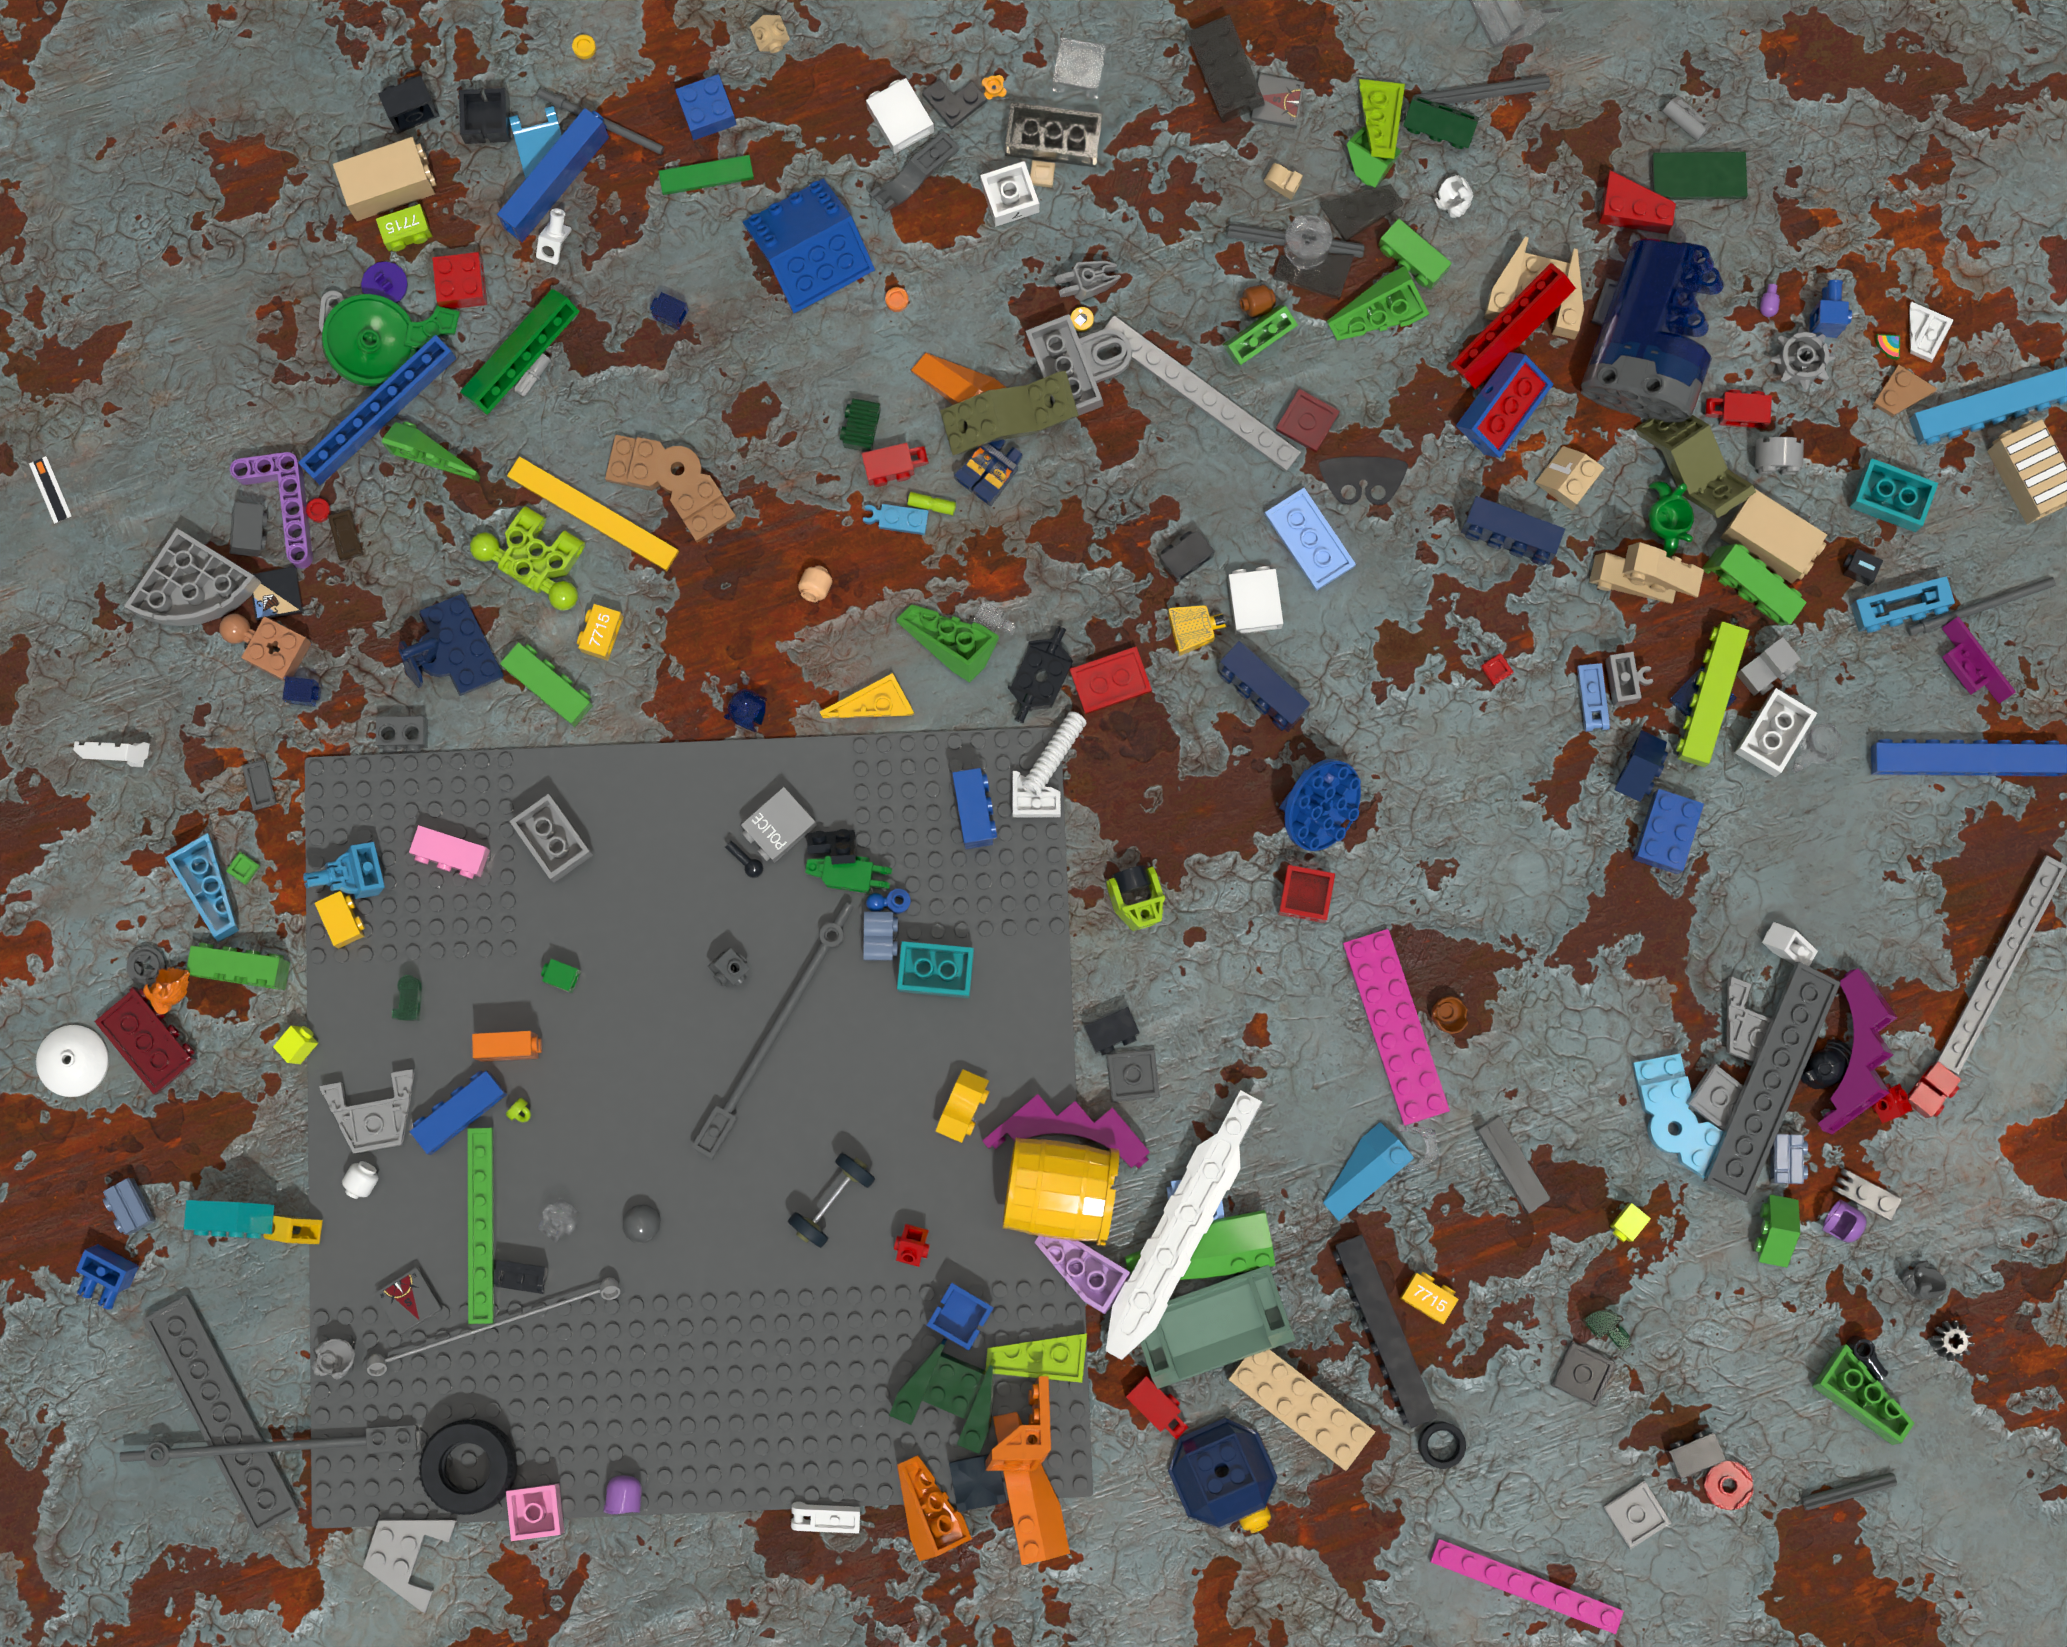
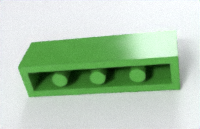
M518 642L502 660L500 665L575 728L593 707L589 702L591 697L581 688L577 692L571 687L573 682L563 673L559 677L553 672L555 667L546 659L540 661L536 657L537 652L528 644L522 646Z

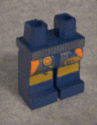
M1005 440L992 441L980 446L966 464L954 475L958 483L971 493L974 491V495L990 507L1018 471V464L1023 457L1022 453L1014 447L1011 448L1006 456L1002 454L1000 450L1005 445Z

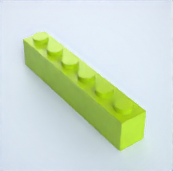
M1721 622L1717 627H1713L1709 638L1713 642L1711 648L1706 650L1703 657V663H1706L1704 672H1699L1696 685H1699L1698 692L1692 695L1689 707H1692V712L1690 716H1686L1683 724V729L1686 732L1684 738L1679 739L1676 751L1679 752L1677 759L1704 768L1710 764L1749 633L1748 629L1726 622Z

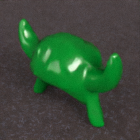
M1657 481L1648 486L1650 489H1656L1660 497L1658 501L1651 505L1648 511L1649 527L1656 536L1664 539L1663 550L1667 552L1666 557L1670 558L1678 549L1679 539L1686 542L1693 540V537L1687 533L1692 528L1694 513L1690 503L1686 498L1682 497V494L1687 489L1685 483L1680 484L1673 492L1667 483Z

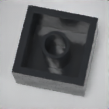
M421 76L407 78L404 83L397 86H388L383 89V92L378 93L386 114L397 134L440 117Z

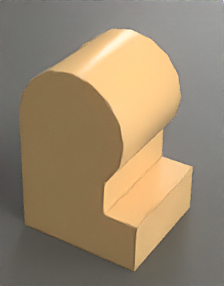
M1274 163L1267 173L1264 182L1273 190L1292 200L1302 182L1303 175L1296 171L1294 173L1290 170L1288 171L1282 165Z

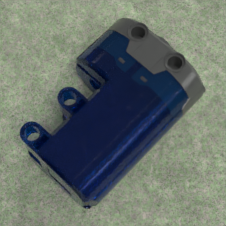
M1641 239L1633 243L1581 384V394L1603 407L1645 419L1682 422L1692 416L1712 358L1703 345L1682 335L1701 337L1707 333L1709 324L1704 313L1698 310L1697 293L1716 295L1724 288L1723 279L1719 271L1713 267V258L1705 246L1659 239ZM1706 258L1703 262L1697 263L1698 260ZM1716 278L1713 282L1707 283L1710 279ZM1701 320L1697 325H1692L1695 321Z

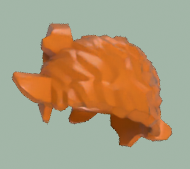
M168 967L167 970L162 968L159 970L156 982L149 989L148 984L144 986L143 993L151 1001L153 1008L158 1014H166L171 1010L172 1005L179 1003L184 998L189 983L188 977L190 973L188 970H182L178 967L176 969Z

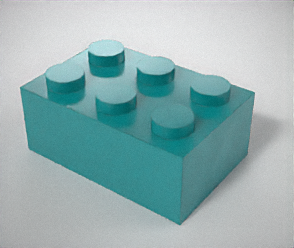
M1871 458L1863 468L1849 508L1916 533L1924 525L1938 483Z
M902 941L897 984L898 992L970 998L974 948Z
M186 1200L184 1230H194L193 1235L208 1236L209 1231H211V1236L226 1237V1232H229L228 1237L244 1238V1233H247L246 1238L261 1239L262 1234H272L274 1205Z

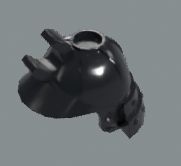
M1828 1039L1826 1047L1810 1055L1800 1078L1802 1083L1813 1089H1824L1841 1082L1849 1066L1852 1054L1851 1048L1840 1040Z

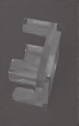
M1061 37L1052 81V91L1063 93L1064 86L1086 90L1087 97L1098 99L1101 73L1106 58V45Z

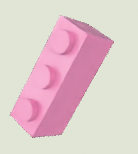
M419 825L409 851L410 854L415 856L414 860L427 865L429 861L438 863L437 868L450 872L451 868L460 871L459 875L473 879L474 875L481 877L490 852L484 846Z

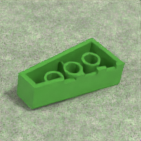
M1847 1344L1837 1347L1812 1387L1891 1445L1902 1443L1913 1427L1914 1422L1898 1403L1885 1392L1880 1382L1872 1377L1866 1370L1867 1367L1854 1356Z

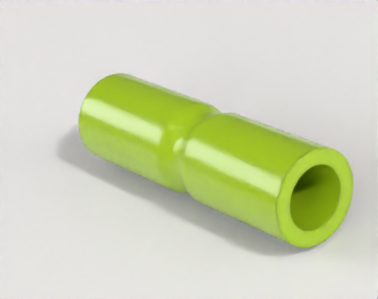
M910 492L908 506L926 510L931 509L934 512L953 516L956 502Z

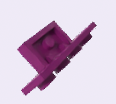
M1959 616L1942 627V630L1955 645V648L1942 658L1970 695L1985 685L2000 704L2016 693Z

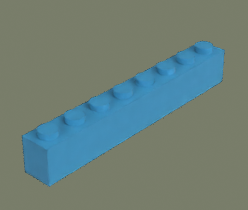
M2067 367L1914 413L1909 421L1918 445L1926 443L1927 446L1940 442V438L1947 436L1949 439H1953L1963 435L1962 432L1966 430L1976 432L1985 428L1984 425L1993 423V426L2006 422L2007 418L2015 416V419L2027 416L2029 411L2037 409V412L2045 411L2051 408V404L2058 402L2059 405L2067 404Z

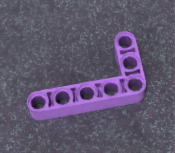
M284 452L240 458L233 461L230 465V473L243 485L278 481L287 558L299 569L309 567L313 561L309 519L306 513L307 501L303 468L298 463L299 460L294 454ZM294 461V466L289 470H285L286 463ZM271 464V469L266 473H262L263 466ZM248 468L244 476H238L240 469ZM297 484L295 491L287 492L289 485ZM294 506L300 507L297 514L290 515L291 508ZM296 529H302V533L299 537H292V534ZM300 551H304L305 555L303 559L296 561V554Z

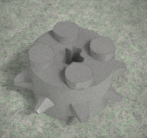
M1799 327L1798 333L1790 339L1779 336L1778 341L1782 348L1777 356L1771 358V361L1777 363L1783 383L1791 382L1792 384L1802 385L1803 389L1807 390L1809 383L1818 378L1824 381L1829 379L1825 367L1829 361L1836 357L1829 353L1827 344L1823 343L1826 337L1824 334L1816 337V334L1804 332L1803 327Z

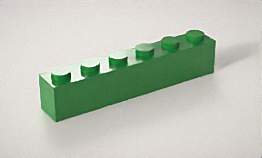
M552 288L463 387L460 393L473 406L488 415L580 311L566 296Z

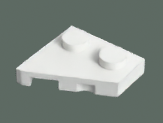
M1013 771V817L1061 816L1060 791L1052 787H1045L1041 790L1040 795H1032L1022 786V782L1026 780V777L1020 775L1018 771Z

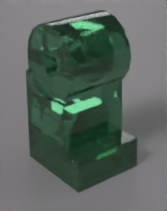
M405 975L400 978L397 984L400 992L399 1009H392V1019L420 1021L422 984L416 977Z

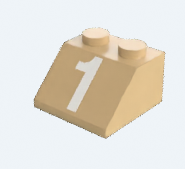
M1563 446L1535 484L1573 511L1600 476L1604 467L1588 455Z

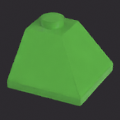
M1365 126L1347 143L1355 175L1364 184L1374 188L1384 179L1402 150L1396 147L1394 159L1372 157Z

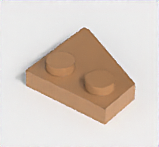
M1898 365L1872 405L1889 416L1894 417L1906 408L1932 395L1937 388Z

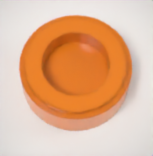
M899 287L891 288L885 296L886 306L893 312L903 311L909 302L907 292Z

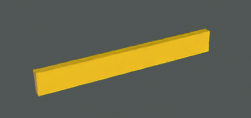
M520 456L507 475L509 479L665 571H668L679 553L678 549Z

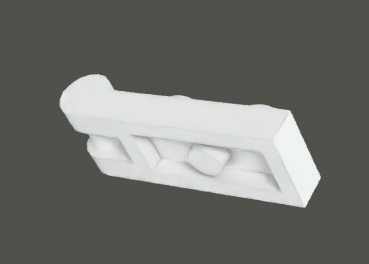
M794 1502L792 1504L791 1512L794 1514V1518L791 1519V1528L793 1530L859 1533L860 1507L807 1505L803 1502ZM811 1516V1520H805L803 1517Z

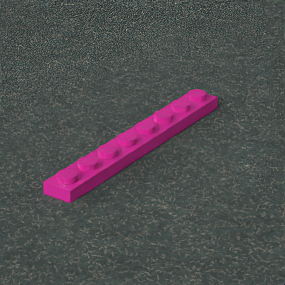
M1439 1538L1430 1559L1431 1563L1613 1634L1617 1633L1624 1613L1621 1609Z

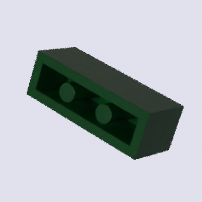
M1414 95L1403 126L1407 127V131L1413 134H1420L1422 132L1428 134L1429 138L1434 141L1442 142V140L1451 142L1450 145L1455 148L1464 149V147L1469 148L1480 117Z

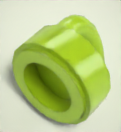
M519 1098L505 1113L511 1121L515 1118L519 1122H527L531 1117V1112L526 1107L528 1103L523 1098ZM522 1111L525 1116H521L519 1113Z

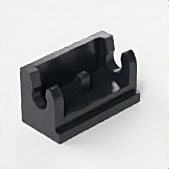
M497 1260L494 1275L495 1287L544 1294L548 1267Z

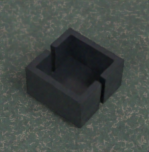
M506 88L484 89L488 102H484L480 89L459 90L460 135L464 143H486L485 139H489L490 143L511 142L510 98Z

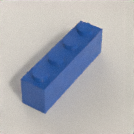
M482 1071L477 1072L470 1078V1084L465 1088L460 1086L451 1093L452 1098L446 1103L441 1101L432 1108L433 1113L427 1118L423 1116L413 1123L414 1128L409 1132L426 1154H434L508 1095L489 1071L484 1073Z

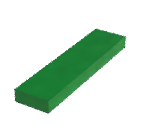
M750 155L659 171L663 195L754 180Z

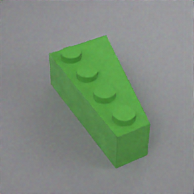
M1732 544L1717 547L1703 566L1704 572L1707 574L1711 571L1720 577L1718 582L1725 587L1728 585L1739 590L1738 596L1751 603L1756 602V609L1780 626L1791 625L1807 603L1801 598V593L1785 585L1784 579L1781 576L1767 570L1766 564L1749 555V550L1743 545Z
M199 943L198 947H190L186 968L190 973L189 976L284 991L286 989L290 962L284 960L283 955L270 953L269 956L260 955L261 952L246 950V953L237 952L236 948L226 946L219 950L213 949L214 945Z

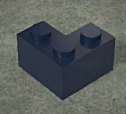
M1641 730L1631 748L1629 758L1618 777L1614 790L1641 802L1645 794L1649 795L1654 786L1653 778H1659L1663 771V763L1668 755V752L1665 751L1667 742Z

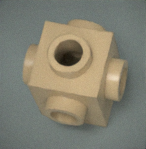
M763 15L750 26L759 51L777 53L790 40L780 15Z

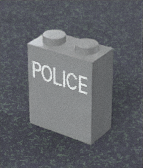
M783 787L742 823L741 826L744 829L742 835L750 844L755 841L760 847L757 850L766 861L771 859L775 863L805 837L807 833L814 829L817 824Z

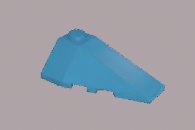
M1379 1122L1361 1138L1323 1204L1340 1221L1413 1160L1414 1157L1400 1140Z

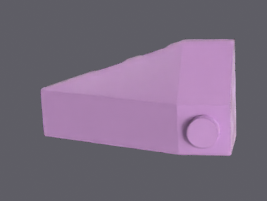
M1038 1236L1035 1241L1037 1247L1079 1297L1103 1314L1114 1304L1124 1283L1128 1282L1131 1276L1129 1271L1080 1241Z

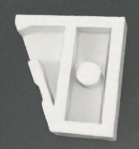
M1911 302L1909 308L1910 354L1932 363L1953 323V319Z

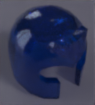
M750 689L739 690L732 695L727 707L728 714H725L724 718L732 720L735 724L745 729L757 732L754 728V722L762 725L767 698Z

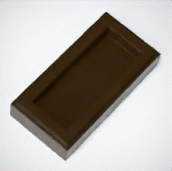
M351 509L328 515L339 560L344 561L362 556L363 551Z

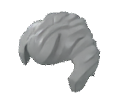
M331 1339L322 1342L315 1348L317 1358L311 1366L315 1375H331L336 1380L345 1376L354 1363V1349L346 1340Z

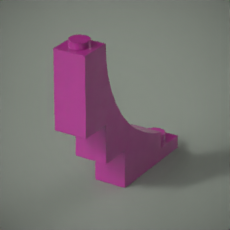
M1859 968L1847 972L1844 975V979L1840 981V986L1845 992L1852 1013L1854 1041L1845 1076L1838 1089L1830 1098L1837 1110H1831L1823 1116L1824 1119L1818 1123L1822 1131L1829 1134H1834L1890 1093L1875 1069L1893 1056L1879 1031L1897 1019V1016L1868 973Z
M1038 1094L982 1140L988 1149L992 1146L997 1149L1006 1141L1004 1138L1006 1134L1014 1142L1016 1137L1030 1139L1044 1135L1077 1136L1098 1143L1109 1150L1110 1148L1119 1149V1158L1130 1168L1136 1166L1138 1169L1149 1160L1147 1155L1150 1153L1113 1107L1094 1123L1076 1101L1056 1116Z

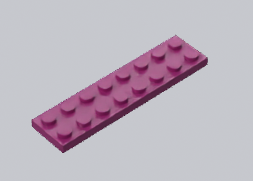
M1389 929L1343 943L1342 945L1403 1126L1449 1112L1450 1109Z

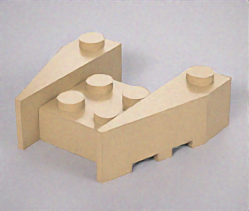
M1525 237L1492 288L1484 318L1494 320L1552 263L1564 272L1576 287L1555 309L1554 312H1557L1552 334L1575 340L1584 312L1578 249L1574 248L1569 263L1525 253L1528 237Z
M1639 542L1628 546L1626 559L1607 552L1595 555L1589 582L1596 584L1600 590H1616L1673 604L1676 591L1698 597L1704 569L1693 564L1682 563V559L1676 556H1672V559L1666 557V551Z

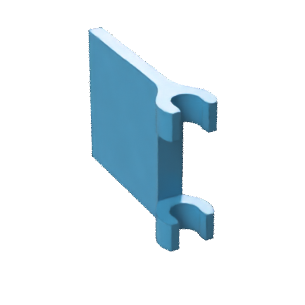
M554 106L545 108L548 119L547 123L523 129L518 115L509 117L525 179L562 136Z

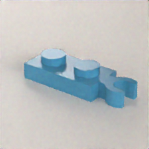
M882 504L881 510H877L872 505L865 506V511L873 512L871 518L863 517L865 524L879 522V529L919 535L926 534L928 510Z

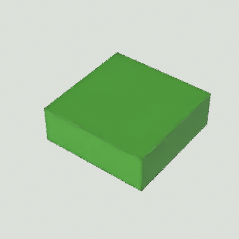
M239 852L226 872L247 885L261 866Z

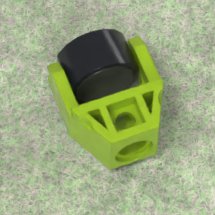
M1146 865L1132 867L1113 874L1112 879L1106 881L1114 912L1132 931L1147 928L1162 921L1165 896L1163 895L1154 867L1146 868ZM1149 886L1151 892L1149 900L1130 906L1123 902L1121 894L1130 893Z

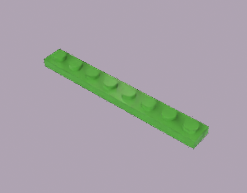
M468 1128V1324L494 1323L493 1128Z

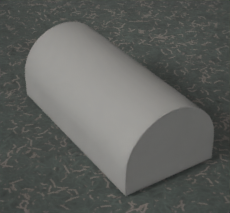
M1679 96L1670 100L1662 111L1697 142L1712 126L1710 122Z

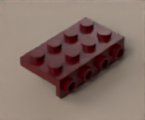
M131 987L129 989L130 992L94 1022L154 1095H157L197 1062L193 1056L195 1051L187 1042L182 1043L178 1038L181 1035L180 1032L172 1024L168 1025L164 1021L165 1014H158L148 1001L149 999L144 995L143 988Z

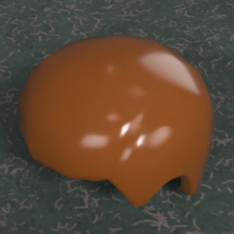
M1453 996L1442 997L1432 1007V1021L1439 1030L1455 1034L1461 1032L1468 1025L1466 1018L1468 1009L1459 998Z

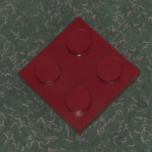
M1298 389L1279 422L1276 431L1317 453L1340 411Z

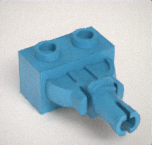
M374 842L351 845L345 854L339 856L334 862H327L325 864L326 870L303 874V880L307 881L305 883L306 888L327 885L331 886V891L341 890L344 893L354 894L355 899L377 896L385 888Z

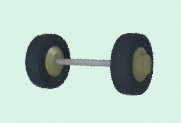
M843 1152L836 1158L835 1163L842 1168L843 1174L847 1177L815 1218L811 1220L794 1212L788 1220V1223L797 1230L796 1235L806 1243L810 1240L820 1248L827 1242L828 1237L816 1223L848 1182L852 1180L869 1188L875 1181L874 1176L865 1170L866 1164L857 1157L854 1160Z

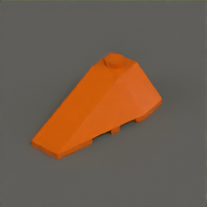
M917 1455L897 1464L910 1539L919 1562L937 1557L971 1540V1535L962 1514L949 1503L948 1495L940 1491L935 1484L934 1476L920 1457Z

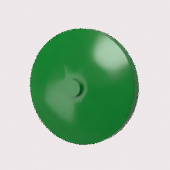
M373 294L351 296L338 303L325 320L321 339L324 355L331 367L346 380L363 386H380L416 353V349L404 346L408 323L412 322V320L398 304L385 297Z

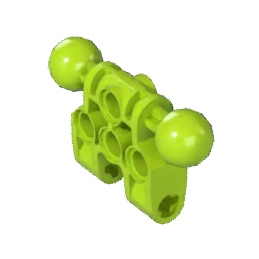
M527 506L521 509L505 532L509 547L506 552L500 549L499 541L493 534L483 532L478 533L472 538L470 552L477 560L483 562L493 560L497 562L499 570L517 580L520 584L525 585L536 593L543 591L548 594L550 604L558 610H569L576 605L578 600L576 587L566 581L555 583L550 579L567 576L585 548L586 543L567 531H563L552 546H546L542 540L536 539L546 523V518ZM514 537H523V541L521 543H512ZM536 548L543 550L539 556L531 555L532 551ZM556 560L563 562L560 568L554 569L551 567V564ZM523 567L530 569L526 575L518 574L519 570Z

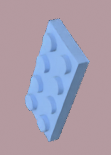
M1302 488L1265 512L1264 515L1315 591H1318L1356 566L1305 488Z

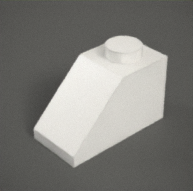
M1773 922L1762 941L1774 954L1795 965V962H1801L1810 966L1818 952L1796 930Z

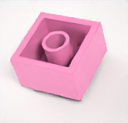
M559 1483L506 1491L511 1541L555 1536L565 1533Z

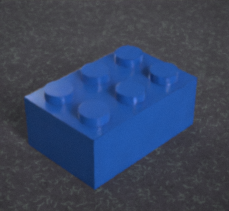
M981 768L953 772L965 850L993 845V839L997 838L995 820L990 821L989 815H993L991 797L986 798L985 792H989L987 774H982Z
M1657 789L1653 793L1633 860L1677 875L1683 872L1704 803Z

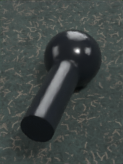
M732 840L725 846L745 866V873L749 877L757 878L763 873L761 861L750 859Z

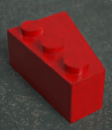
M1610 170L1605 179L1599 224L1668 234L1673 226L1676 203Z

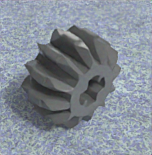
M1953 1320L1951 1325L1948 1321L1942 1322L1943 1329L1935 1327V1331L1939 1335L1931 1336V1340L1938 1342V1344L1932 1346L1933 1350H1940L1938 1357L1944 1358L1947 1356L1948 1362H1953L1955 1358L1958 1361H1963V1354L1968 1356L1971 1354L1967 1346L1972 1347L1975 1345L1974 1342H1968V1338H1971L1973 1333H1965L1967 1325L1962 1324L1959 1326L1956 1320ZM1949 1338L1957 1339V1343H1949Z

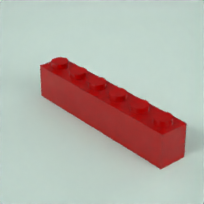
M1550 263L1451 363V366L1476 390L1500 366L1508 353H1513L1576 287L1564 272Z

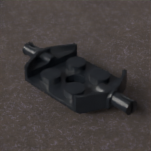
M1057 626L1051 639L1028 642L1030 647L1012 686H1008L1010 692L1020 703V709L1014 720L1024 723L1029 711L1053 707L1073 663L1072 658L1064 650L1061 643L1066 631L1065 628ZM1039 672H1047L1048 678L1044 682L1036 681V676Z

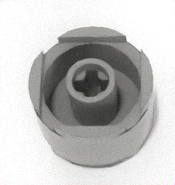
M1769 437V442H1763V438L1756 439L1755 469L1758 470V474L1772 475V472L1782 471V475H1796L1797 472L1803 469L1804 440L1800 439L1797 441V438Z

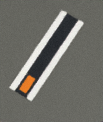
M45 456L29 463L54 524L71 517L47 457Z

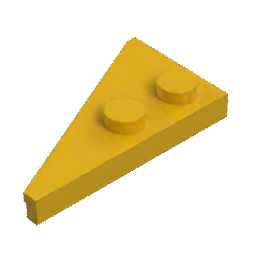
M892 673L820 711V714L824 719L912 716L914 712Z

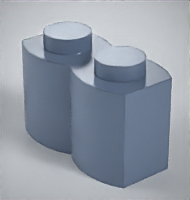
M864 912V961H893V956L898 955V941H893V932H898V917H893V912Z

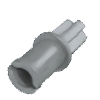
M542 353L514 387V390L519 395L525 397L537 380L540 381V375L551 362V359Z

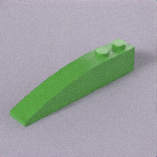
M1265 1210L1214 1220L1207 1233L1203 1234L1190 1259L1191 1263L1184 1277H1181L1180 1280L1231 1275L1256 1270L1267 1265L1270 1267L1275 1266L1273 1245ZM1142 1250L1125 1256L1127 1271L1130 1274L1135 1269Z

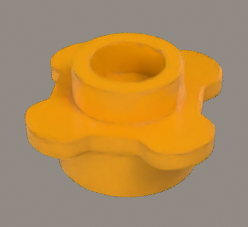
M1001 75L986 77L982 80V86L985 88L984 96L988 100H991L993 97H1004L1007 91L1003 86L1004 78Z

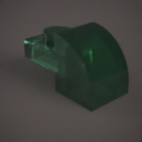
M1598 1310L1588 1313L1581 1319L1596 1338H1602L1607 1334L1622 1351H1625L1632 1345L1628 1341L1630 1338L1629 1334L1621 1326L1618 1328L1615 1326L1622 1320L1616 1313Z

